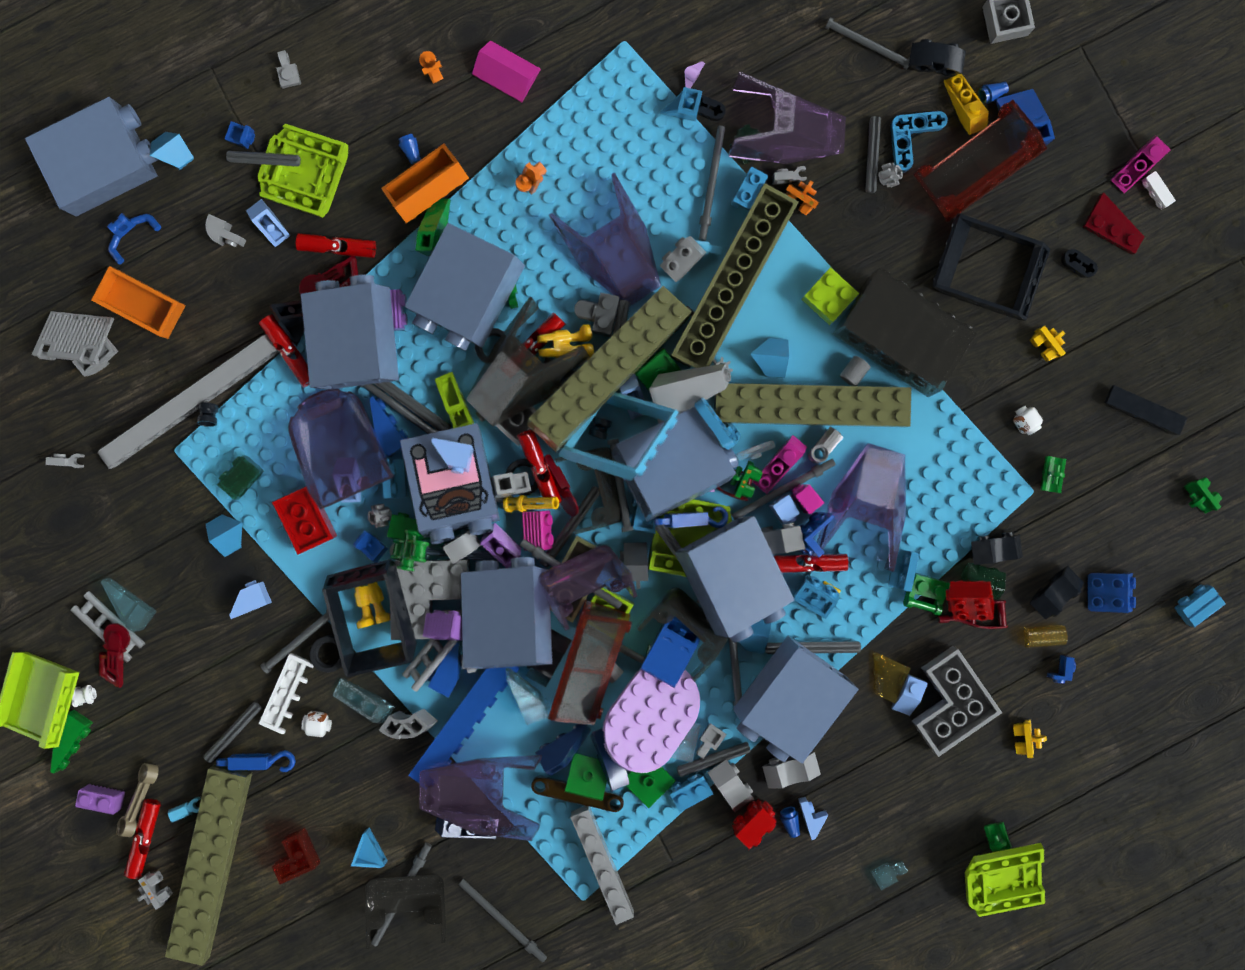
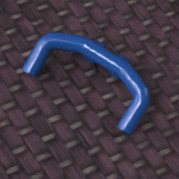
M121 213L114 223L111 222L107 226L114 233L108 246V252L117 264H122L124 259L116 248L121 238L135 225L148 222L155 231L161 229V225L152 215L143 214L129 219Z

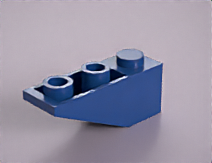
M372 396L369 400L376 442L387 457H392L402 450L400 440L408 439L409 437L403 429L399 430L396 426L398 422L392 414L388 415L385 410L387 406L381 398L377 399Z
M461 641L454 645L439 664L437 670L428 678V681H430L428 687L448 698L460 678L459 655L461 653Z

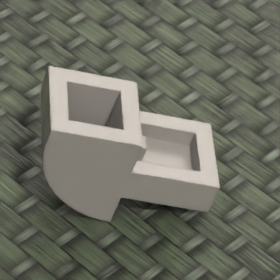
M208 214L205 224L206 231L214 242L221 246L227 243L235 248L237 245L244 247L246 240L230 232L231 224Z
M106 338L98 357V364H82L80 361L75 360L72 362L84 377L90 376L110 364L108 361L118 350ZM86 350L84 355L90 357L92 350Z

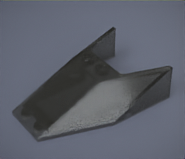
M531 296L494 345L466 398L492 426L548 399L589 358L585 348L580 346L544 364L516 338L518 329L539 309Z

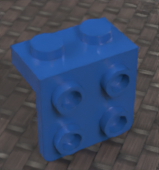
M815 512L809 517V521L805 525L800 526L805 549L799 550L802 554L820 557L825 553L813 537L834 519L833 514Z
M1090 573L1088 575V609L1095 612H1132L1133 608L1136 607V597H1133V589L1136 588V578L1133 577V573Z

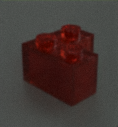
M305 827L287 835L282 840L288 856L278 860L272 866V869L279 884H282L314 870L319 865L320 859Z

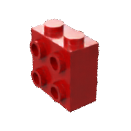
M950 581V589H946V600L949 601V612H952L954 619L981 621L994 619V599L991 582Z
M760 799L756 802L752 801L747 806V811L743 815H738L732 825L735 836L749 850L753 846H758L762 841L761 837L766 832L770 833L775 828V823L777 822L773 807L767 801L762 802Z

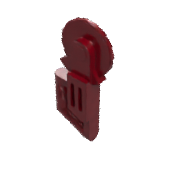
M355 256L349 257L323 274L318 273V275L304 277L299 285L300 295L316 292V282L339 281L345 277L344 267L349 264L351 277L358 275L357 259ZM350 278L339 284L340 287L351 286Z
M547 454L544 456V461L550 469L562 499L560 504L567 514L575 517L579 512V507L569 489L571 487L560 467L556 466L552 456ZM547 471L542 474L544 478L547 475Z
M112 623L104 630L103 637L106 644L103 647L107 652L99 653V676L115 687L121 688L123 686V657L131 638L127 628L121 624Z

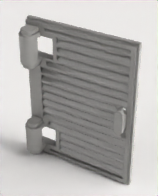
M51 311L32 355L45 360H55L57 358L96 365L99 363L98 357L114 318ZM44 345L50 346L48 352L42 351ZM86 350H92L90 357L84 355Z

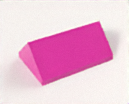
M490 40L479 50L472 75L522 103L541 69Z

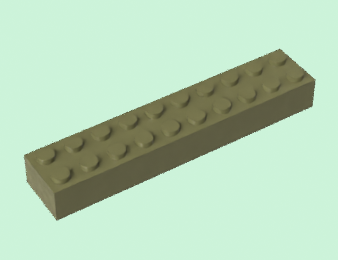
M764 183L676 345L671 358L691 369L711 365L799 201Z
M662 286L528 419L527 426L557 452L688 320L691 311L668 289Z
M729 383L725 390L715 395L714 411L723 423L910 427L911 387Z
M216 764L208 769L167 945L166 958L201 966L210 958L252 772L228 770V766H216Z

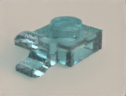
M903 861L898 862L892 867L887 862L871 871L881 890L898 882L896 876L908 872Z

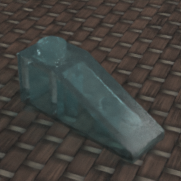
M103 579L101 584L120 620L125 623V627L133 632L144 630L157 611L113 579Z
M506 668V679L526 725L548 718L550 705L547 698L543 699L538 689L512 669Z
M343 678L340 679L333 694L334 697L373 723H384L395 707L383 698Z

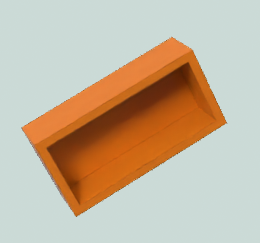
M443 143L381 189L405 223H408L442 197H445L453 189L462 185L469 177Z
M111 266L108 267L92 298L93 302L166 339L170 337L186 306Z

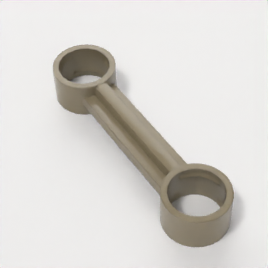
M144 763L140 767L138 773L139 782L125 816H122L117 823L116 833L118 836L132 837L137 827L136 818L150 784L155 783L158 777L157 765Z

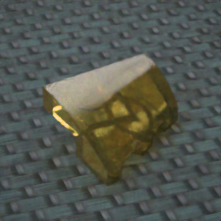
M874 652V692L878 696L896 703L911 668Z

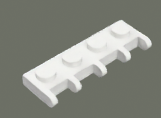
M293 653L289 654L261 717L260 725L280 734L285 733L286 730L280 727L284 717L291 718L293 715L287 709L292 699L299 701L300 696L294 693L299 682L307 683L308 679L302 675L306 666L314 667L311 661Z

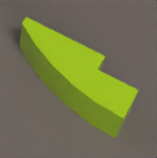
M453 372L436 378V385L453 427L458 428L474 424Z

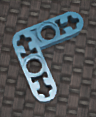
M944 112L905 114L896 116L890 126L894 164L900 166L902 173L907 172L913 165L911 134L943 129L948 121L947 115ZM937 117L939 120H942L939 125L937 122H931L928 127L929 121H934ZM910 119V124L904 125L902 129H900L899 126H896L898 121H900L901 124H907ZM915 119H922L924 126L917 128L914 125ZM899 139L906 141L907 147L905 149H900L897 146ZM908 152V154L904 155V161L908 162V164L903 167V164H899V162L902 160V154Z
M701 398L694 404L702 418L727 450L738 443L741 435L732 423L725 426L704 398Z

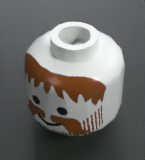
M1023 406L1015 411L1017 415L1013 418V422L1022 434L1027 433L1031 435L1042 428L1043 419L1034 407L1027 408Z
M310 711L307 715H304L302 730L305 731L306 735L323 737L327 731L330 732L332 720H329L327 713Z

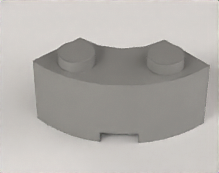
M794 522L783 524V528L773 529V526L761 528L772 554L805 549L801 527L795 526Z
M425 709L413 715H407L398 711L388 716L379 731L394 739L413 738L432 728L438 720Z
M811 752L803 764L789 756L785 762L775 757L770 759L768 764L762 766L768 788H784L795 783L810 781L821 775L815 752Z
M726 759L707 773L731 808L736 812L753 800L751 796L753 790L747 782L743 784L737 775L740 771L734 763L729 764Z

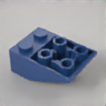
M1034 89L996 99L1011 155L1048 145L1055 139L1050 119Z
M669 614L663 622L640 669L675 688L694 654L703 632Z

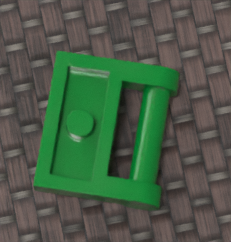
M915 573L912 591L906 592L903 605L909 608L916 607L931 611L935 615H941L943 611L942 605L946 597V589H949L950 583ZM917 594L935 599L934 604L915 600L914 596Z

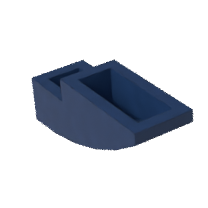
M603 728L593 731L590 737L598 753L597 758L611 792L629 785L626 770L617 765L607 753L604 745Z

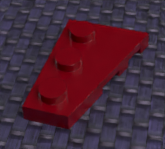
M1104 192L1099 196L1083 225V228L1132 255L1136 254L1144 239V235Z

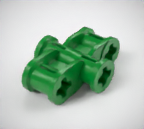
M404 530V540L393 539L394 548L390 559L400 561L397 569L414 572V561L426 563L424 558L429 543L418 541L419 536H421L419 532Z

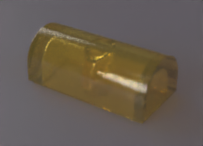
M1063 625L1024 628L1025 647L1027 648L1067 644V631Z

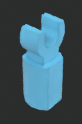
M695 240L707 252L706 254L708 252L722 254L723 246L710 245V242Z
M195 797L190 803L186 802L168 810L170 821L180 820L191 815L192 812L198 813L199 807L195 806V802L201 798Z

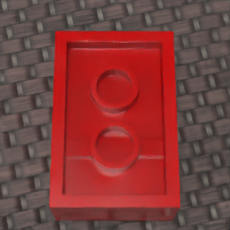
M313 484L272 502L298 555L337 537Z

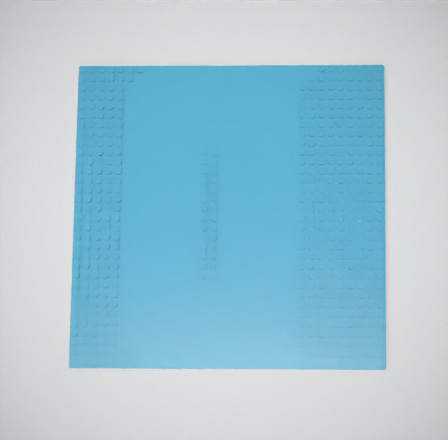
M626 41L621 42L450 198L448 223L515 255L525 265L516 283L518 308L511 309L507 300L493 327L504 331L511 339L513 345L512 353L553 312L566 324L561 330L575 333L579 331L583 324H590L592 329L594 322L578 318L574 307L580 300L598 303L600 292L619 296L620 300L630 302L627 321L662 286L695 312L750 211L740 205L737 209L730 205L746 173L722 147L710 214L712 218L711 226H708L705 241L710 242V245L723 246L722 254L708 252L677 282L660 267L663 262V256L669 251L673 252L677 248L675 244L682 237L687 238L691 236L694 240L701 241L699 240L701 227L699 222L704 210L715 139L697 119L696 121L659 114L676 96ZM530 162L534 166L541 162L547 172L542 176L543 181L539 183L536 192L531 195L529 191H519L515 186V181L518 176L522 175L525 165ZM788 221L714 359L719 362L721 357H723V362L727 363L730 361L728 367L733 369V371L730 372L731 381L729 383L851 386L840 377V374L852 357L858 356L871 366L858 386L911 387L910 427L733 424L739 431L741 438L732 447V450L737 457L738 466L743 468L742 471H744L748 460L754 462V466L762 470L792 435L807 446L804 455L770 492L807 473L813 466L817 465L809 460L808 452L815 446L829 427L836 429L843 436L842 440L828 455V458L818 463V465H821L833 459L836 465L824 471L823 475L817 478L813 477L803 484L811 485L824 501V504L812 514L815 512H825L834 515V519L819 531L813 539L825 552L824 554H847L848 571L782 573L792 596L795 595L808 574L811 577H817L821 583H824V581L828 582L829 584H826V586H834L841 590L838 603L825 619L796 601L791 602L783 607L786 615L771 623L767 643H782L787 636H790L797 642L858 641L861 643V649H863L908 608L903 605L907 591L888 586L895 549L919 553L915 573L940 579L972 550L971 542L977 541L978 536H986L1024 503L1034 493V490L858 296L830 325L801 300L831 266L793 224ZM419 227L366 274L374 276L375 284L390 287V290L400 289L406 295V300L409 299L430 256L415 250ZM404 307L408 324L405 325V330L394 331L399 380L391 381V383L451 425L450 429H454L435 382L436 378L453 372L474 424L478 423L481 430L491 477L505 474L511 463L519 459H526L522 447L517 446L489 420L502 405L486 416L483 422L475 413L482 411L527 374L521 369L511 379L499 367L500 365H488L481 361L476 354L475 344L470 342L467 350L464 351L445 341L448 330L437 326L434 333L431 334L412 324L416 314ZM690 316L651 357L662 348L671 356L692 317ZM304 331L297 346L294 342L291 343L307 362ZM592 333V338L589 342H570V345L578 346L591 343L595 353L611 337ZM490 336L487 338L482 349L486 356L497 358L503 354L505 344L500 337ZM769 338L788 340L789 360L785 378L766 377L750 354ZM548 342L541 349L553 348V343ZM539 352L534 355L541 362L546 360L545 357L539 356ZM279 353L218 409L216 426L206 427L200 425L174 451L236 520L242 522V527L317 610L324 615L327 606L322 589L327 575L374 563L361 550L353 546L360 534L367 531L375 535L388 548L378 562L390 559V547L394 543L393 540L387 538L389 525L376 528L375 525L370 524L368 512L372 510L371 506L384 503L385 507H389L394 515H398V512L408 514L409 518L416 519L406 467L407 497L384 499L381 460L404 459L402 450L392 457H387L376 442L369 398L374 396L378 399V397L360 386L332 390L310 388V385L303 388ZM293 353L290 358L296 359L295 354ZM572 354L567 359L576 370L587 361L577 354ZM549 357L553 363H555L559 359L555 357ZM673 359L681 370L691 369ZM548 368L517 392L536 410L558 390L557 386L545 374ZM635 375L644 400L653 403L651 393ZM715 395L706 400L713 410ZM398 402L400 405H402L404 408H406L407 410H409L411 413H413V414H414L415 416H417L419 419H421L422 421H424L426 424H428V425H429L430 427H432L434 430L436 429L435 427H433L432 425H430L428 422H426L424 419H422L421 417H419L417 414H415L414 412H412L410 409H408L407 407H405L403 404H401L400 402ZM385 403L387 406L385 410L388 415L392 414L398 422L396 426L399 430L403 429L409 438L427 434ZM605 403L595 416L612 421L611 427L607 430V439L604 440L588 434L590 428L593 427V422L591 421L573 448L612 461L610 445L607 444V440L619 439L620 443L659 424L658 419L643 415L631 420L628 410ZM535 433L543 452V457L547 454L551 455L556 466L560 467L571 487L569 489L577 501L578 507L593 486L598 487L602 491L555 559L562 563L577 535L611 553L594 585L599 587L602 584L634 603L614 640L645 657L648 645L653 644L663 622L669 614L703 632L702 638L685 668L694 679L699 690L700 709L698 717L674 754L662 767L676 780L675 783L687 781V778L692 774L680 777L677 767L702 758L697 755L696 751L703 744V741L699 738L709 723L727 735L717 750L710 748L706 756L744 742L749 744L751 750L763 737L759 736L756 742H753L736 728L741 721L733 710L735 697L729 639L714 634L701 605L697 603L698 599L688 578L648 569V581H640V589H636V581H632L633 589L629 590V584L625 582V575L620 572V551H624L623 543L647 542V557H649L653 533L634 529L633 531L622 532L623 524L615 475L564 459L558 455L562 448L555 452ZM816 449L814 451V456L817 459H822L823 454L821 450ZM356 458L361 472V502L342 503L333 477L337 459ZM527 466L516 468L513 474L527 472L530 486H532L535 479L531 468ZM731 480L719 486L721 489L735 495V489L739 481L736 482L735 486L730 484ZM752 480L751 486L755 487L752 498H747L749 499L748 501L730 497L715 489V492H707L695 498V500L729 506L730 514L767 494L757 487ZM623 481L628 512L630 514L633 513L634 505H632L633 494L626 481ZM313 484L337 537L298 555L272 502ZM539 488L534 493L525 495L528 498L542 497ZM790 490L784 494L789 495L791 497L793 492L792 490ZM515 494V495H511V496H513V497H518V496H520V495ZM779 497L743 516H755L760 529L773 526V529L783 528V524H781L768 506ZM793 501L800 513L796 516L798 519L794 524L795 526L805 525L812 514L803 513V510H800L801 507H798L796 501ZM497 502L500 521L492 522V524L496 523L520 546L523 541L522 512L513 511L508 513L504 510L503 503ZM560 503L558 509H528L527 511L550 510V515L553 518L551 534L554 541L572 517L564 511ZM461 530L453 531L454 537L458 536ZM481 534V535H477V537L479 538L480 542H481L482 534ZM430 538L424 539V540H420V541L428 542L429 544H431V539H430ZM481 545L477 550H486V548H483V545ZM521 547L520 557L534 558L532 553L524 551V548ZM799 550L788 553L773 554V556L808 554H802ZM425 554L424 559L442 560L449 559V557ZM535 558L536 567L549 570L550 584L557 569L552 566L546 568L540 563V558L539 560ZM470 559V572L476 571L475 562L479 560ZM799 561L797 563L803 566L804 561ZM499 562V569H505V566H502V563ZM385 580L379 581L377 583L384 596V600L381 602L387 613H390V598ZM351 588L338 592L352 646L356 653L401 642V640H391L390 621L357 629L356 624L362 618V608L356 606L354 598L355 589ZM591 591L573 623L550 611L551 629L572 641L548 685L544 687L526 677L529 669L526 668L527 666H519L520 669L515 676L512 677L510 675L506 680L509 684L504 691H498L495 695L497 700L491 708L487 706L484 710L486 715L480 724L476 722L473 725L474 732L469 739H463L461 742L463 747L458 754L453 753L451 756L581 900H586L600 887L571 820V811L585 805L538 795L532 791L531 784L537 776H545L562 781L568 780L572 760L568 766L550 776L545 773L535 752L540 750L539 748L543 744L555 741L558 735L570 732L579 723H586L590 726L591 731L576 753L597 758L598 753L590 736L593 731L603 728L607 712L642 666L641 663L591 635L578 631L583 623L581 618L595 595ZM915 594L914 599L917 600L921 595ZM462 599L432 600L433 612L434 610H462ZM370 604V609L375 619V609L373 604ZM416 639L417 645L413 660L430 639ZM439 640L443 647L448 642V640ZM461 641L460 655L463 654V641ZM737 642L743 696L773 654H767L766 651L764 654L747 651L740 642ZM598 644L608 652L610 658L624 671L613 683L585 660V657ZM433 647L427 655L432 661L438 652ZM857 653L814 654L839 670ZM422 661L416 670L421 675L427 667ZM410 663L374 671L412 714L425 709L438 720L432 728L427 730L436 738L486 669H476L477 672L467 673V670L460 667V678L449 698L429 688L430 681L428 679L417 692L411 688L415 683L412 676L405 678L402 675ZM745 755L728 760L729 764H736ZM717 765L694 773L700 774L702 772L709 786H712L714 782L707 772ZM538 781L535 783V786L538 789H543L545 784ZM607 782L605 791L611 792V789ZM627 786L612 791L623 797L624 806L620 811L611 812L591 807L617 871L682 813L679 812L673 799L670 798L668 790L650 808ZM612 799L610 801V804L612 806H618L620 804V801L618 799Z

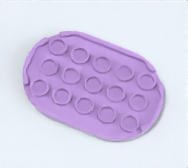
M641 669L632 677L607 712L603 724L605 748L617 765L631 772L646 773L662 767L671 758L698 717L700 695L692 676L684 670L675 688Z

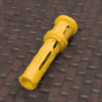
M520 495L518 497H505L503 500V508L508 513L513 511L526 512L528 509H558L559 499L557 497L528 498L525 495Z

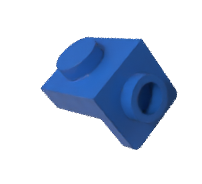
M231 121L225 140L248 149L249 145L254 142L255 131L250 126H243Z
M367 531L360 534L353 544L355 548L361 550L374 563L378 562L388 550L375 535Z
M1060 655L1059 672L1047 673V677L1052 678L1053 682L1065 683V680L1072 681L1073 672L1076 670L1074 658L1068 655Z

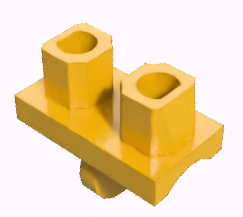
M1043 326L1034 331L1035 334L1030 339V342L1035 347H1039L1044 343L1047 349L1041 353V356L1046 362L1066 354L1061 347L1065 343L1061 338L1065 334L1063 330L1057 333L1054 328L1048 330L1046 326Z
M1031 719L1025 720L1024 723L1014 724L1013 726L1014 736H1025L1026 741L1015 743L1016 754L1027 755V758H1033V742H1035L1036 748L1040 749L1042 748L1041 742L1047 741V736L1041 735L1039 728L1034 729L1035 735H1032Z

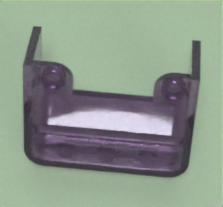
M607 545L598 546L539 575V582L554 615L565 631L569 629L566 617L573 611L571 602L603 587H606L611 592H619L626 588L633 598L637 597L631 572Z

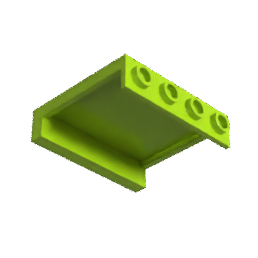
M12 652L0 694V727H6L39 741V747L43 749L59 747L79 672L29 652Z

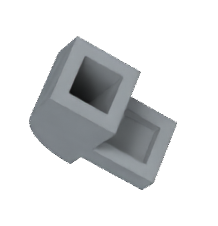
M527 472L517 474L506 473L490 478L494 498L509 497L531 491Z
M469 528L461 530L454 540L446 542L442 548L453 564L481 546V542L477 535H470Z

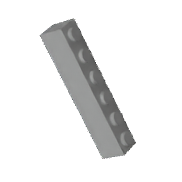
M583 806L571 811V820L615 924L617 925L634 918V909L591 807Z

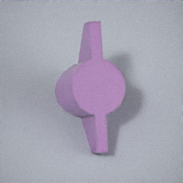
M701 61L685 69L686 88H691L705 65L704 62Z

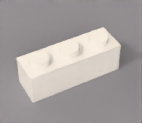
M1156 171L1141 180L1143 186L1149 191L1150 197L1155 200L1156 206L1161 210L1176 201Z

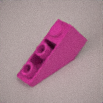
M1155 134L1111 181L1123 193H1126L1171 149Z
M792 435L762 469L763 474L759 482L753 480V483L768 494L804 455L807 446Z

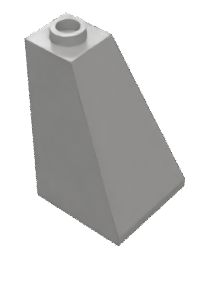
M724 363L658 374L649 388L652 401L655 404L676 409L679 411L678 414L694 407V404L701 398L707 400L725 390L731 381V373L729 369H726ZM658 419V423L664 422V420Z

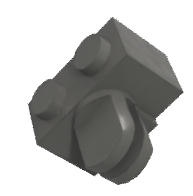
M600 292L598 303L580 300L576 303L574 311L578 318L594 322L592 333L611 337L620 298L619 296Z
M647 542L623 543L624 551H620V572L625 575V582H628L629 590L633 589L632 581H636V589H640V581H648Z

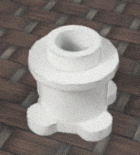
M86 685L85 688L76 687L72 697L73 707H78V705H83V703L92 704L97 696L95 688H92L91 685Z

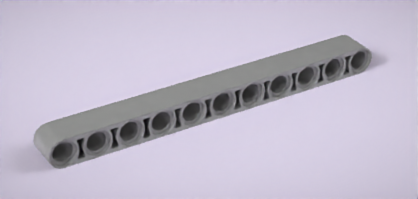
M267 335L260 337L98 451L99 456L108 469L118 466L197 411L199 403H208L277 355L279 351L273 346Z

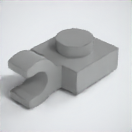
M285 50L277 52L282 67L276 68L281 87L284 89L300 85L301 81L297 65L295 63L290 64L289 55Z
M800 166L794 172L788 171V169H778L772 176V185L792 183L794 181L805 182L807 177H800L798 173L805 171L806 167Z
M54 454V457H46V465L83 468L84 465H79L77 459L79 457L83 458L85 455L73 454L70 458H66V454Z
M709 723L699 738L703 741V744L696 751L697 755L704 759L710 748L717 750L727 734Z

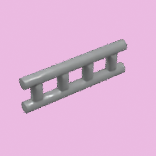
M88 591L83 596L88 601L81 609L75 605L71 612L103 641L104 630L101 628V625L107 619L111 623H118L127 628L131 639L130 644L126 648L127 651L124 652L123 660L129 662L132 656L128 652L135 645L138 648L143 647L145 642ZM93 606L102 613L95 622L87 615Z
M430 639L412 663L402 673L405 678L412 676L415 683L411 688L417 692L458 641L449 640L444 647L438 639ZM434 647L438 654L431 661L427 654ZM423 661L427 668L420 675L416 668Z

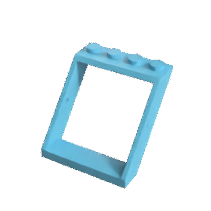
M615 392L606 404L665 421L634 468L573 448L597 412L565 443L558 455L564 459L631 481L635 476L643 474L647 468L644 464L647 460L651 461L657 453V450H655L657 444L661 445L668 436L665 432L668 428L671 430L677 422L675 417L679 411Z

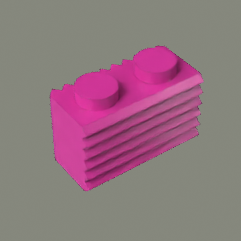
M799 484L792 490L791 498H793V501H796L798 507H801L800 510H803V513L812 514L824 504V501L809 484Z
M550 510L522 512L523 539L544 550L552 549L554 542L553 535L551 534L553 518L550 515Z

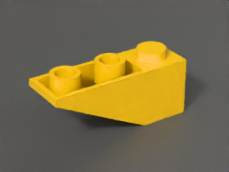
M958 74L944 80L945 87L959 120L968 134L971 135L986 129L989 112L964 76Z

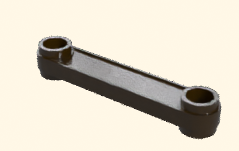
M537 776L531 784L532 791L542 796L611 812H618L624 806L623 797L618 793L605 791L603 800L599 801L565 792L567 781ZM541 781L545 784V787L538 789L535 783ZM612 799H618L620 801V804L618 806H612L610 804V801Z

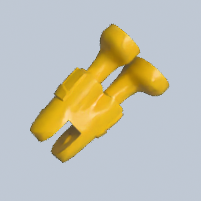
M583 324L579 331L575 333H570L568 330H557L553 333L537 336V343H553V348L538 350L539 356L560 359L564 355L568 359L572 354H577L588 360L594 354L593 345L587 343L572 346L570 342H589L592 338L590 324Z
M377 582L354 588L356 606L362 608V618L356 624L357 629L390 621V613H387L381 602L384 600V596ZM370 604H373L374 606L375 619L372 615Z

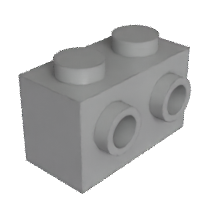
M691 236L687 238L682 237L675 244L677 248L673 252H667L662 258L663 262L660 267L675 282L681 280L707 253Z

